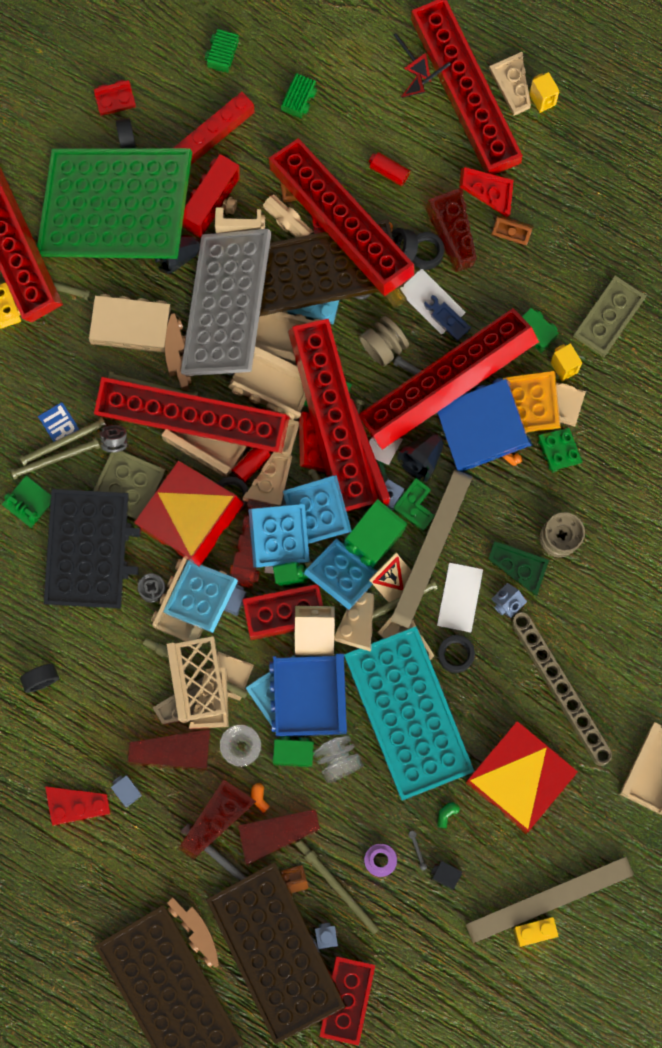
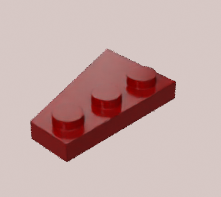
M466 167L461 169L460 188L505 217L510 216L514 180Z
M301 412L299 417L300 467L326 472L311 415L307 412Z

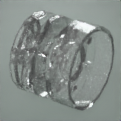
M235 725L223 733L220 740V751L228 763L237 767H245L253 764L258 759L261 753V740L251 727ZM238 741L241 743L246 742L247 745L244 746V751L236 750Z
M350 735L334 738L322 744L321 747L313 752L315 758L324 755L317 763L318 765L328 764L321 771L327 783L339 780L364 766L359 754L349 755V752L355 748L354 744L345 746V744L352 740Z

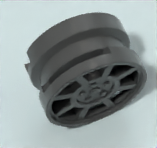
M109 425L102 428V432H100L101 448L107 452L124 450L127 447L126 429L119 425Z
M153 573L146 574L138 582V592L146 602H158L162 595L165 594L166 587L164 581L158 575Z

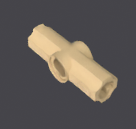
M275 195L270 196L263 204V208L276 219L277 224L284 231H289L295 238L314 234V231L301 220L298 213L293 208H288Z

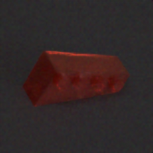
M458 188L429 199L425 209L438 236L443 241L444 249L455 272L458 273L473 267L477 257L473 237L470 232V222L467 217L463 189Z
M249 499L247 516H244L243 534L239 537L238 552L236 551L230 576L238 580L236 585L253 588L254 582L258 583L260 571H257L258 567H253L249 509L271 507V504Z
M211 730L130 742L128 763L130 765L208 771Z
M223 780L178 849L192 859H195L251 808L256 801L226 780Z
M316 809L238 826L246 866L320 831Z

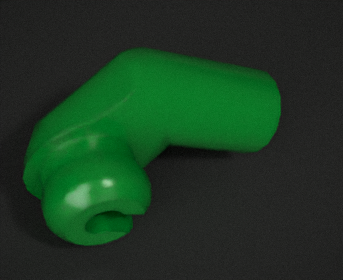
M450 802L439 810L438 828H447L448 817L452 814H458L460 810L458 804Z

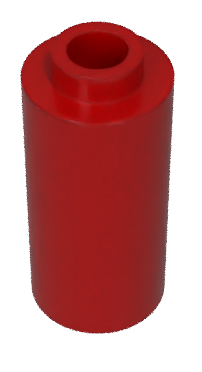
M380 152L377 154L373 153L368 161L370 169L401 187L411 170Z
M252 448L231 471L245 483L271 457L270 451Z

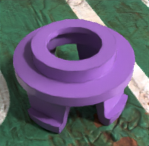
M373 845L365 854V867L374 876H387L396 867V853L388 845ZM378 853L387 855V865L377 867L374 864V856Z

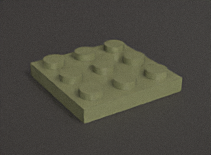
M123 451L111 452L93 491L129 493L128 517L136 520L158 490L166 470Z

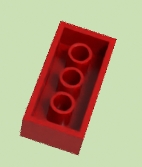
M221 154L217 159L214 158L212 160L209 172L203 174L199 187L191 192L190 201L188 204H185L182 228L199 238L206 232L215 218L216 208L223 206L224 200L228 198L240 180L239 165Z
M317 584L242 599L250 641L295 632V606H323L320 588Z
M336 957L332 977L347 1007L322 1021L319 1037L359 1046L375 965Z

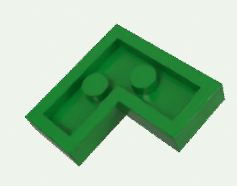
M416 478L393 507L394 511L423 532L435 517L434 514L421 505L431 492V489Z

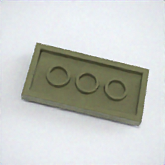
M614 276L573 337L605 357L645 300L646 295L617 276Z

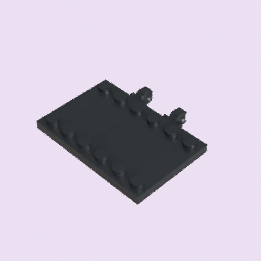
M51 490L44 605L122 609L123 579H128V575H139V567L127 566L128 562H125L126 541H129V536L141 537L142 530L141 528H132V523H127L129 493Z

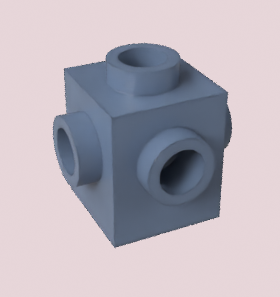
M509 583L492 598L496 605L494 607L496 611L501 615L506 614L510 618L527 603L520 591Z

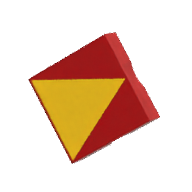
M178 461L134 523L144 533L160 543L172 547L179 555L200 567L215 546L220 534L229 526L244 504L235 494Z
M517 721L467 780L466 784L486 801L498 807L505 817L527 834L578 771Z

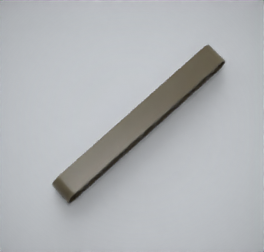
M456 469L454 470L391 619L392 622L409 629L473 476Z
M526 613L516 614L512 621L513 630L593 762L598 766L606 765L612 758L610 748L531 618ZM519 618L524 619L526 626H518L516 620ZM533 635L536 638V642L533 644L528 643L526 636ZM539 651L544 652L546 659L539 660L536 653ZM547 668H553L556 671V676H548ZM557 685H564L566 693H559L556 689ZM573 701L576 704V710H569L567 702ZM584 718L587 723L586 727H580L577 724V719ZM590 734L594 735L597 739L596 744H590L587 736ZM603 751L606 753V761L598 759V752Z
M624 857L470 922L465 926L472 942L475 943L631 877L634 873L627 857Z

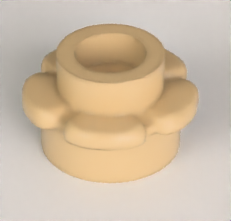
M232 197L224 200L222 208L225 210L226 215L235 213L237 200L232 199Z

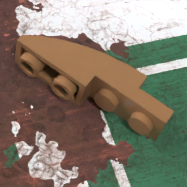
M174 313L170 316L165 336L166 363L169 376L177 375L181 390L189 391L188 384H192L190 376L181 374L182 354H184L186 336H181L180 330L183 329L180 318L176 319Z
M172 898L167 902L170 906L168 911L175 918L179 916L183 920L181 925L188 932L191 930L194 932L189 937L191 941L189 945L196 953L199 950L204 955L202 959L209 967L214 965L217 968L219 961L216 946L205 922L193 907L186 912Z

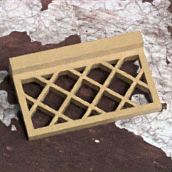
M214 636L176 644H167L178 720L181 723L190 722V720L226 714ZM210 642L211 650L208 655L199 651L203 643ZM189 646L194 649L188 659L182 656V647ZM197 652L205 657L199 667L191 662ZM207 660L214 663L215 668L211 674L202 670ZM189 663L197 668L191 678L185 675V668ZM200 671L208 676L202 686L194 681ZM211 679L216 681L218 685L214 693L205 689ZM192 682L200 687L194 697L188 694V687ZM203 690L211 695L205 705L197 700ZM214 698L220 701L221 710L213 711L208 708ZM196 701L203 706V709L199 714L192 715L191 707Z

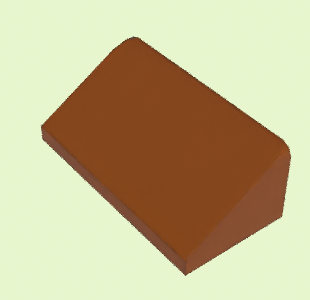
M498 215L491 235L527 246L533 225Z
M303 865L281 871L291 893L309 888Z

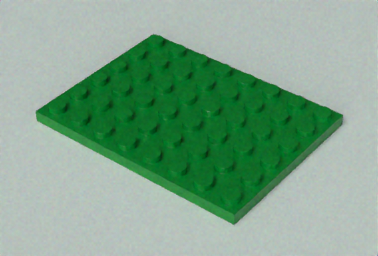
M190 148L52 149L37 244L41 257L178 259L192 150Z

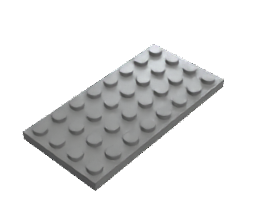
M269 229L203 234L201 236L181 367L182 375L191 376L252 371L271 239V231Z

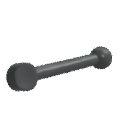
M410 831L408 835L412 839L418 855L420 869L426 870L427 864L423 861L416 841V832Z

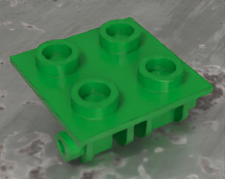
M570 428L538 435V444L542 448V454L546 455L544 459L548 460V469L552 473L559 471L561 468L583 463Z
M25 476L11 494L7 493L2 506L32 528L50 507L51 495L28 476Z

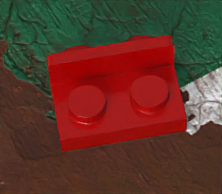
M119 80L115 84L100 85L94 89L100 116L136 107L129 80Z

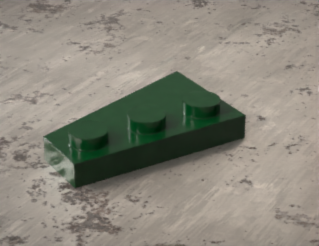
M494 541L488 561L537 597L549 562L548 559Z

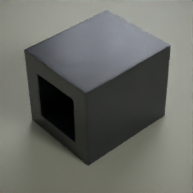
M441 861L439 865H434L430 874L434 875L433 881L453 891L463 872Z

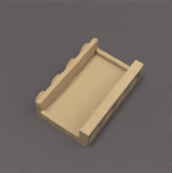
M107 294L95 296L89 335L90 344L165 353L166 330L171 306L167 302L160 300L156 302H149V300L143 298L130 300L129 297L125 296L112 298Z
M287 311L260 316L255 346L297 366L288 331L293 326L319 321V319L312 321L300 314L290 315Z
M256 346L252 371L234 373L228 386L234 394L238 396L244 395L255 404L261 403L269 411L287 414L290 416V420H297L301 416L300 412L306 400L298 367Z
M165 430L162 434L163 441L225 478L229 477L232 472L231 469L238 463L247 449V446Z
M183 557V559H179L175 567L177 570L175 577L171 576L167 585L169 590L167 594L162 595L159 602L161 607L159 611L154 612L151 622H153V628L186 642L199 639L203 629L163 612L188 562Z
M654 722L647 733L619 795L662 815L661 725Z

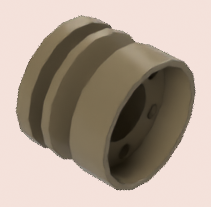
M383 316L380 318V323H374L376 332L368 328L359 336V340L368 354L379 365L385 367L394 359L392 351L396 354H401L402 349L409 347V343L402 330L390 318Z
M568 512L558 513L552 516L541 528L539 535L540 544L549 555L566 557L583 543L585 528L581 520L574 514ZM557 535H563L564 538L561 540V538H557Z

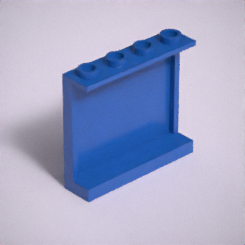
M499 378L494 380L491 385L478 386L475 388V391L464 393L437 412L457 470L463 472L532 445L530 438L526 434L509 385L511 384L507 379Z
M344 654L276 658V656H273V662H270V674L274 673V681H270V692L275 695V701H271V712H275V720H271L272 732H276V737L347 734Z

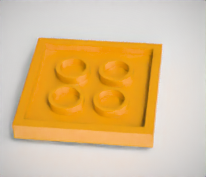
M554 371L503 378L507 379L511 384L509 386L526 432L561 428Z

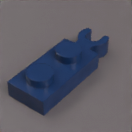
M431 296V300L434 301L433 305H429L427 302L424 303V307L427 310L433 311L431 317L456 342L471 330V327L445 302L440 305L436 296Z

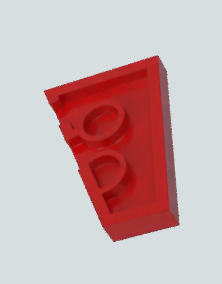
M45 787L52 826L111 814L107 794Z

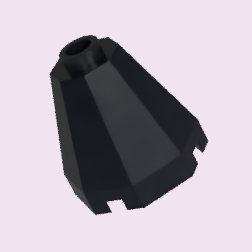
M181 235L178 259L154 258L156 263L160 262L161 264L158 267L159 270L165 274L175 272L198 254L200 249L199 242L193 236Z
M429 433L405 446L399 452L397 459L399 462L403 461L402 468L418 480L423 477V481L427 482L432 476L442 452L443 440L439 435Z

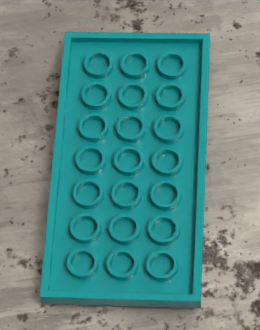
M417 626L372 643L371 651L359 648L344 654L401 801L475 772Z

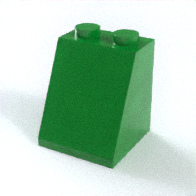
M377 499L345 539V548L351 554H356L360 557L364 565L374 568L401 538L407 523Z

